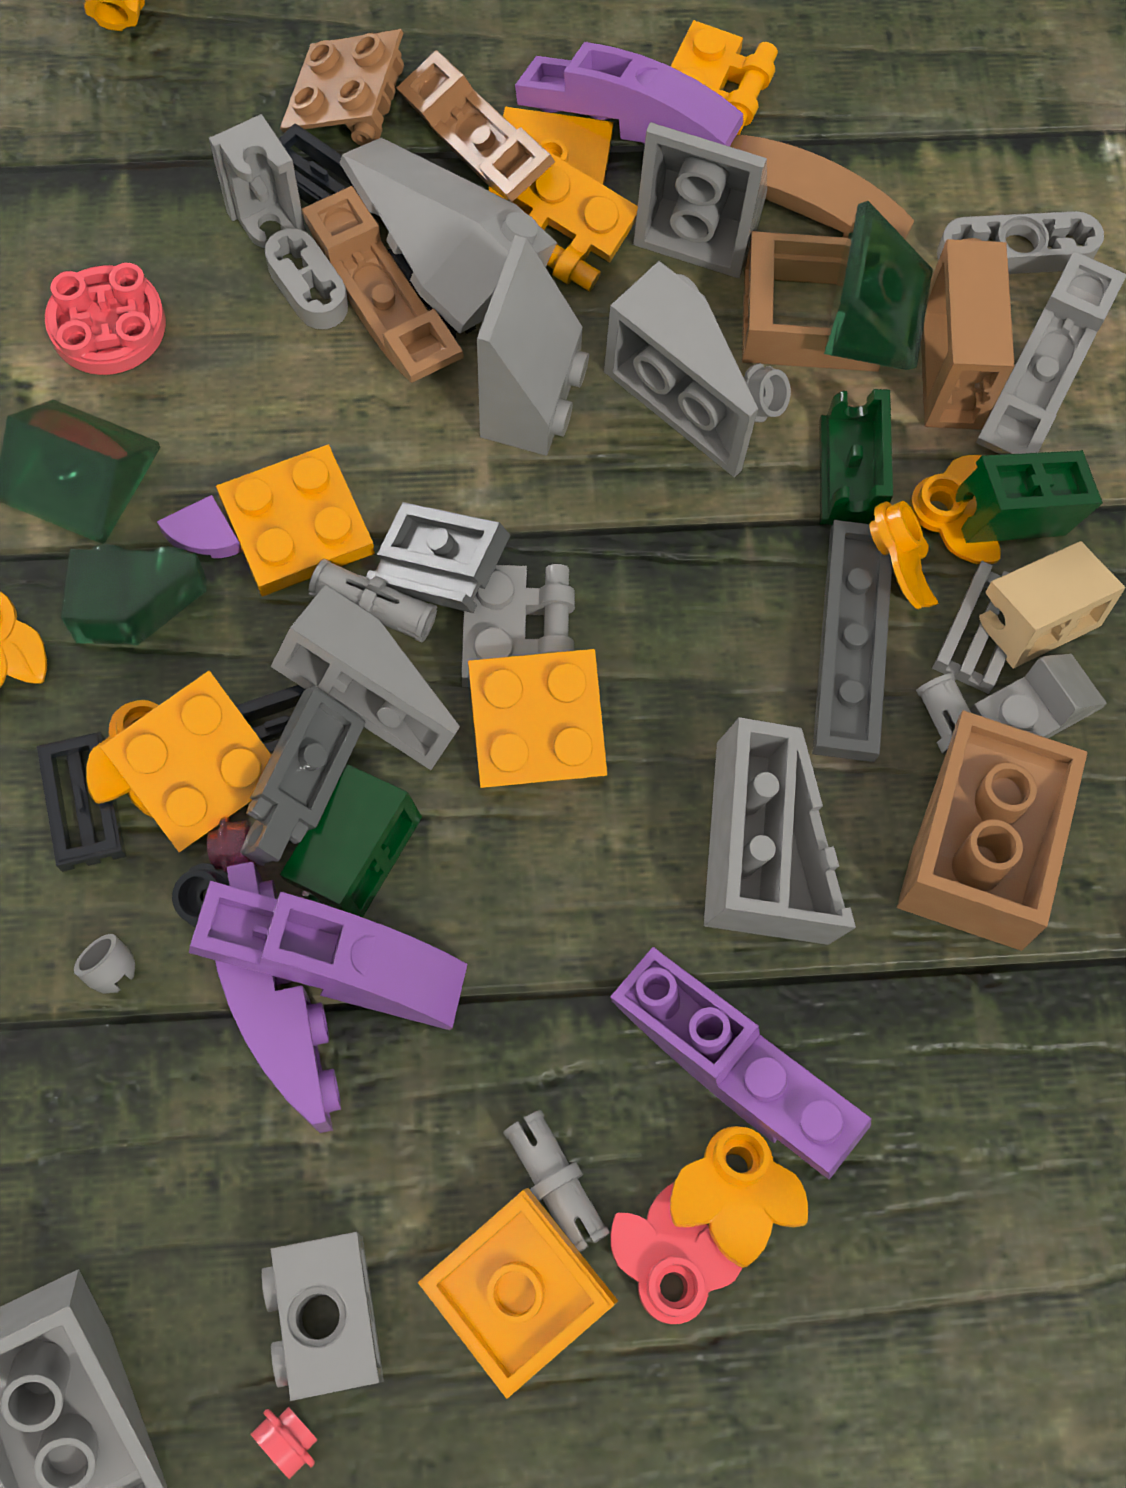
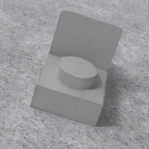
M1072 654L1041 657L1025 677L975 703L970 712L1045 738H1050L1102 709L1107 703Z

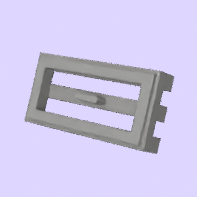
M981 561L932 669L943 674L953 673L956 680L989 694L995 686L1007 655L996 644L984 674L982 675L974 671L989 637L981 622L962 664L951 661L983 587L988 588L991 581L1009 573L1004 571L1000 576L991 572L993 565ZM990 600L985 612L991 610L998 616L1000 610Z

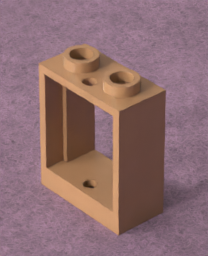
M752 231L744 265L742 363L879 372L886 350H894L896 348L899 336V315L890 314V300H895L899 282L898 265H890V241ZM774 280L864 286V330L773 324Z
M977 238L947 239L919 309L924 426L982 430L1015 366L1007 243L982 241Z

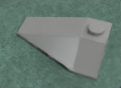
M383 138L376 139L342 154L340 164L370 213L380 216L387 227L389 234L386 241L393 253L403 254L413 270L410 281L416 291L459 334L484 320L515 235L529 240L546 268L557 242L516 204Z

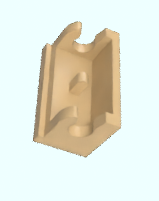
M1079 541L991 581L986 594L993 605L1003 613L1005 625L1001 623L998 616L991 610L980 614L979 618L984 630L1007 655L1005 660L1014 669L1102 626L1126 587L1082 541Z

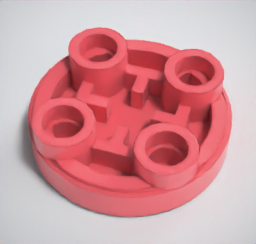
M121 263L116 266L90 267L79 272L65 271L57 275L51 282L50 290L52 295L45 311L46 330L56 352L70 366L80 371L97 375L122 373L142 364L160 345L166 327L165 312L158 292L151 282L145 278L142 269L137 265Z

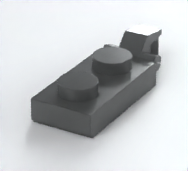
M315 685L303 691L250 797L252 801L246 814L256 819V821L250 827L240 853L260 866H264L265 863L273 860L275 862L279 861L288 841L294 844L299 843L307 830L316 828L366 723L359 715Z

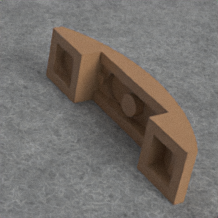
M437 50L396 87L403 98L448 147L486 184L508 201L513 202L555 163L551 154L521 127L516 129L474 91L465 76Z
M736 135L730 147L767 158L766 200L844 233V238L890 241V265H893L914 223V219L893 199L859 175L820 155L779 141L747 135Z
M353 186L301 209L303 218L315 242L342 278L346 287L347 300L379 348L406 379L413 383L463 358V350L435 309L430 311L426 309L382 243L379 225Z

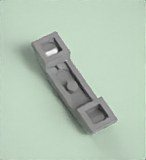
M1076 251L1073 252L976 441L977 444L1001 455L1039 452L1057 416L1056 414L1126 278L1125 273Z

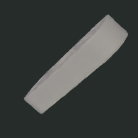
M1079 211L960 217L952 220L946 226L937 248V258L939 260L947 239L977 238L982 241L992 239L995 242H1006L1007 237L1020 235L1027 238L1033 244L1034 250L1028 253H1021L1013 250L1007 244L1008 274L1064 271L1074 251L1094 259L1104 240V231L1096 218Z

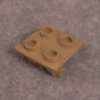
M398 29L379 33H367L361 36L330 41L324 40L310 44L280 126L281 131L286 132L295 123L303 129L346 124L352 132V140L358 145L362 146L379 139L384 120L382 115L387 114L390 110L391 101L395 95V85L398 76L402 74L404 62L401 59L402 54L398 49L404 34L403 31Z

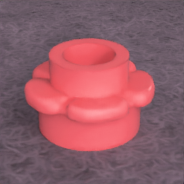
M289 1407L278 1418L270 1409H266L263 1414L267 1418L250 1435L288 1479L305 1463L312 1468L315 1460L307 1450L317 1441L316 1437Z

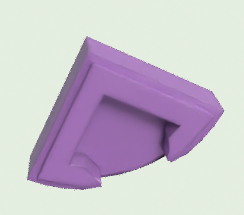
M212 495L157 521L164 537L180 550L185 549L193 553L211 555V558H224L242 552L238 539Z

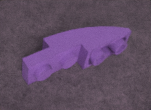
M589 42L582 44L572 60L536 56L515 84L517 105L539 108L548 113L564 111L585 114L598 120L619 119L620 138L642 142L644 145L646 131L650 122L729 147L743 125V113L696 79L643 55Z
M254 862L227 867L229 885L231 887L278 899L274 881H263ZM215 960L229 1008L246 1044L264 1073L290 1105L319 1133L333 1131L330 1112L341 1110V1100L334 1069L322 1071L318 1045L329 1043L328 1026L322 1002L311 1004L310 998L303 986L281 990L280 985L291 983V980Z
M213 881L209 883L189 948L190 954L322 989L320 996L446 1030L453 1028L467 969V963L438 948L357 915L284 892H280L278 899H274Z
M654 947L651 948L610 997L612 1002L651 1040L730 1109L771 1142L780 1141L828 1180L871 1126V1118L762 1037L757 1024Z

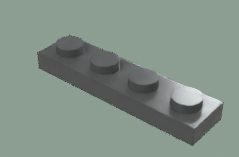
M834 520L829 537L812 754L875 762L880 754L892 574L890 554L883 555L876 547L870 533V524Z

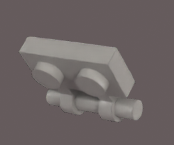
M562 564L548 565L545 568V585L541 588H526L527 566L496 565L486 588H479L473 601L477 604L474 613L464 611L462 687H470L469 660L574 651L575 642L572 638L568 637L569 614L575 609V590L569 586V567ZM526 615H544L543 637L540 639H525Z

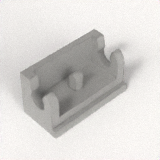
M262 114L209 138L227 214L232 222L238 219L254 244L265 248L267 239L265 232L260 229V226L266 221L278 222L281 225V230L296 228L305 231L293 160Z

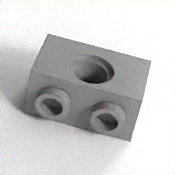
M358 1232L271 1248L273 1266L262 1268V1287L267 1311L279 1310L282 1340L272 1342L271 1344L272 1365L277 1387L288 1386L290 1401L384 1382L363 1236ZM326 1295L331 1297L338 1306L340 1314L339 1323L331 1335L317 1340L311 1337L304 1329L302 1316L306 1305L312 1299Z

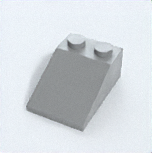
M650 122L645 138L633 245L740 278L745 265L751 232L758 231L767 193V158Z
M517 235L514 236L477 337L480 437L547 456L554 435L564 437L573 407V402L566 399L571 386L581 387L588 366L589 353L581 351L582 325L529 240Z
M658 261L610 305L604 373L735 478L743 468L758 407L705 296L699 292L696 285L688 277L674 273L666 265Z
M75 1270L0 1306V1488H167L111 1331L80 1270Z

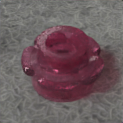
M222 817L219 822L220 828L208 833L207 849L210 864H213L216 870L223 869L227 873V867L254 862L240 853L252 824L249 820L232 822L230 817Z

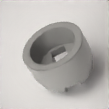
M106 934L92 942L81 953L74 966V973L89 988L103 994L119 992L121 989L117 982L124 974L132 980L135 972L133 954L114 934Z

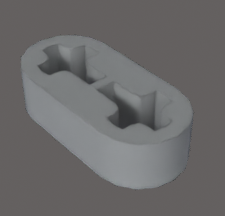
M286 228L273 234L265 245V256L271 278L307 326L315 329H329L337 326L348 313L346 287L340 275L307 232L296 228ZM291 253L296 259L302 258L303 269L298 271L294 263L289 258L283 259V256ZM315 287L321 297L324 299L331 298V302L322 305L319 300H312L310 289Z

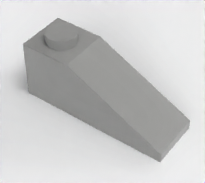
M326 584L290 627L271 665L273 669L304 689L315 685L363 718L366 722L364 725L366 729L432 770L460 727L381 621Z

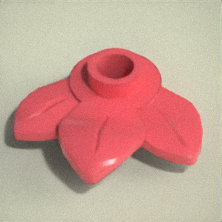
M673 1182L656 1196L648 1210L646 1219L630 1213L615 1214L610 1233V1247L617 1266L638 1282L639 1299L647 1313L662 1323L682 1324L692 1320L702 1311L710 1291L733 1283L741 1272L742 1267L728 1260L719 1251L710 1235L708 1224L694 1227H676L673 1224L670 1214V1197L674 1185ZM668 1273L677 1275L682 1280L684 1287L682 1296L675 1302L664 1298L660 1290L661 1280Z

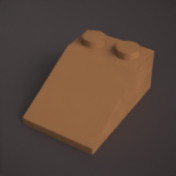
M963 710L957 720L919 829L897 908L1022 951L1048 926L1088 752Z

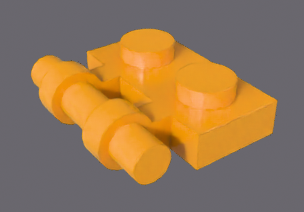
M693 20L670 67L701 82L743 113V125L737 135H740L743 127L751 124L759 108L757 97L760 91L766 89L775 73L774 61L778 50L769 42H761L754 54H750L747 57L742 56L740 53L743 37ZM727 80L739 84L737 90H733L730 93L723 91Z
M549 152L555 163L523 191L514 202L517 206L529 212V216L543 230H545L547 225H550L573 240L566 249L556 244L547 266L554 269L552 275L568 285L573 281L590 292L599 279L601 271L586 263L585 259L590 252H593L610 263L636 222L638 206Z

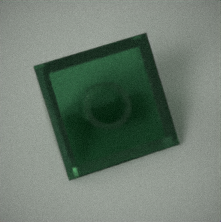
M869 201L858 204L844 248L824 354L902 370L917 368L933 269Z
M50 400L7 416L0 457V502L105 544L160 450V444L156 440L56 400Z

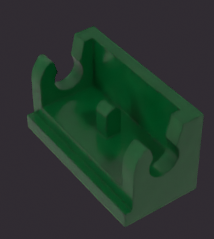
M873 389L867 396V403L860 407L848 406L847 391H841L833 397L827 415H821L819 420L820 524L833 525L834 520L870 524V522L875 520V507L886 501L891 502L893 498L890 390Z
M1083 450L983 455L976 461L977 468L959 486L955 498L956 502H968L975 496L977 502L974 515L968 517L961 528L966 543L1066 536L1103 504Z
M347 765L334 788L316 828L307 830L281 871L280 876L286 882L301 889L300 895L305 899L363 918L421 821L422 815L407 791Z

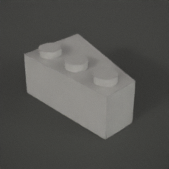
M739 717L717 742L704 912L705 927L826 945L831 944L856 928L851 908H845L835 873L839 863L834 846L828 847L819 809L823 807L802 728Z

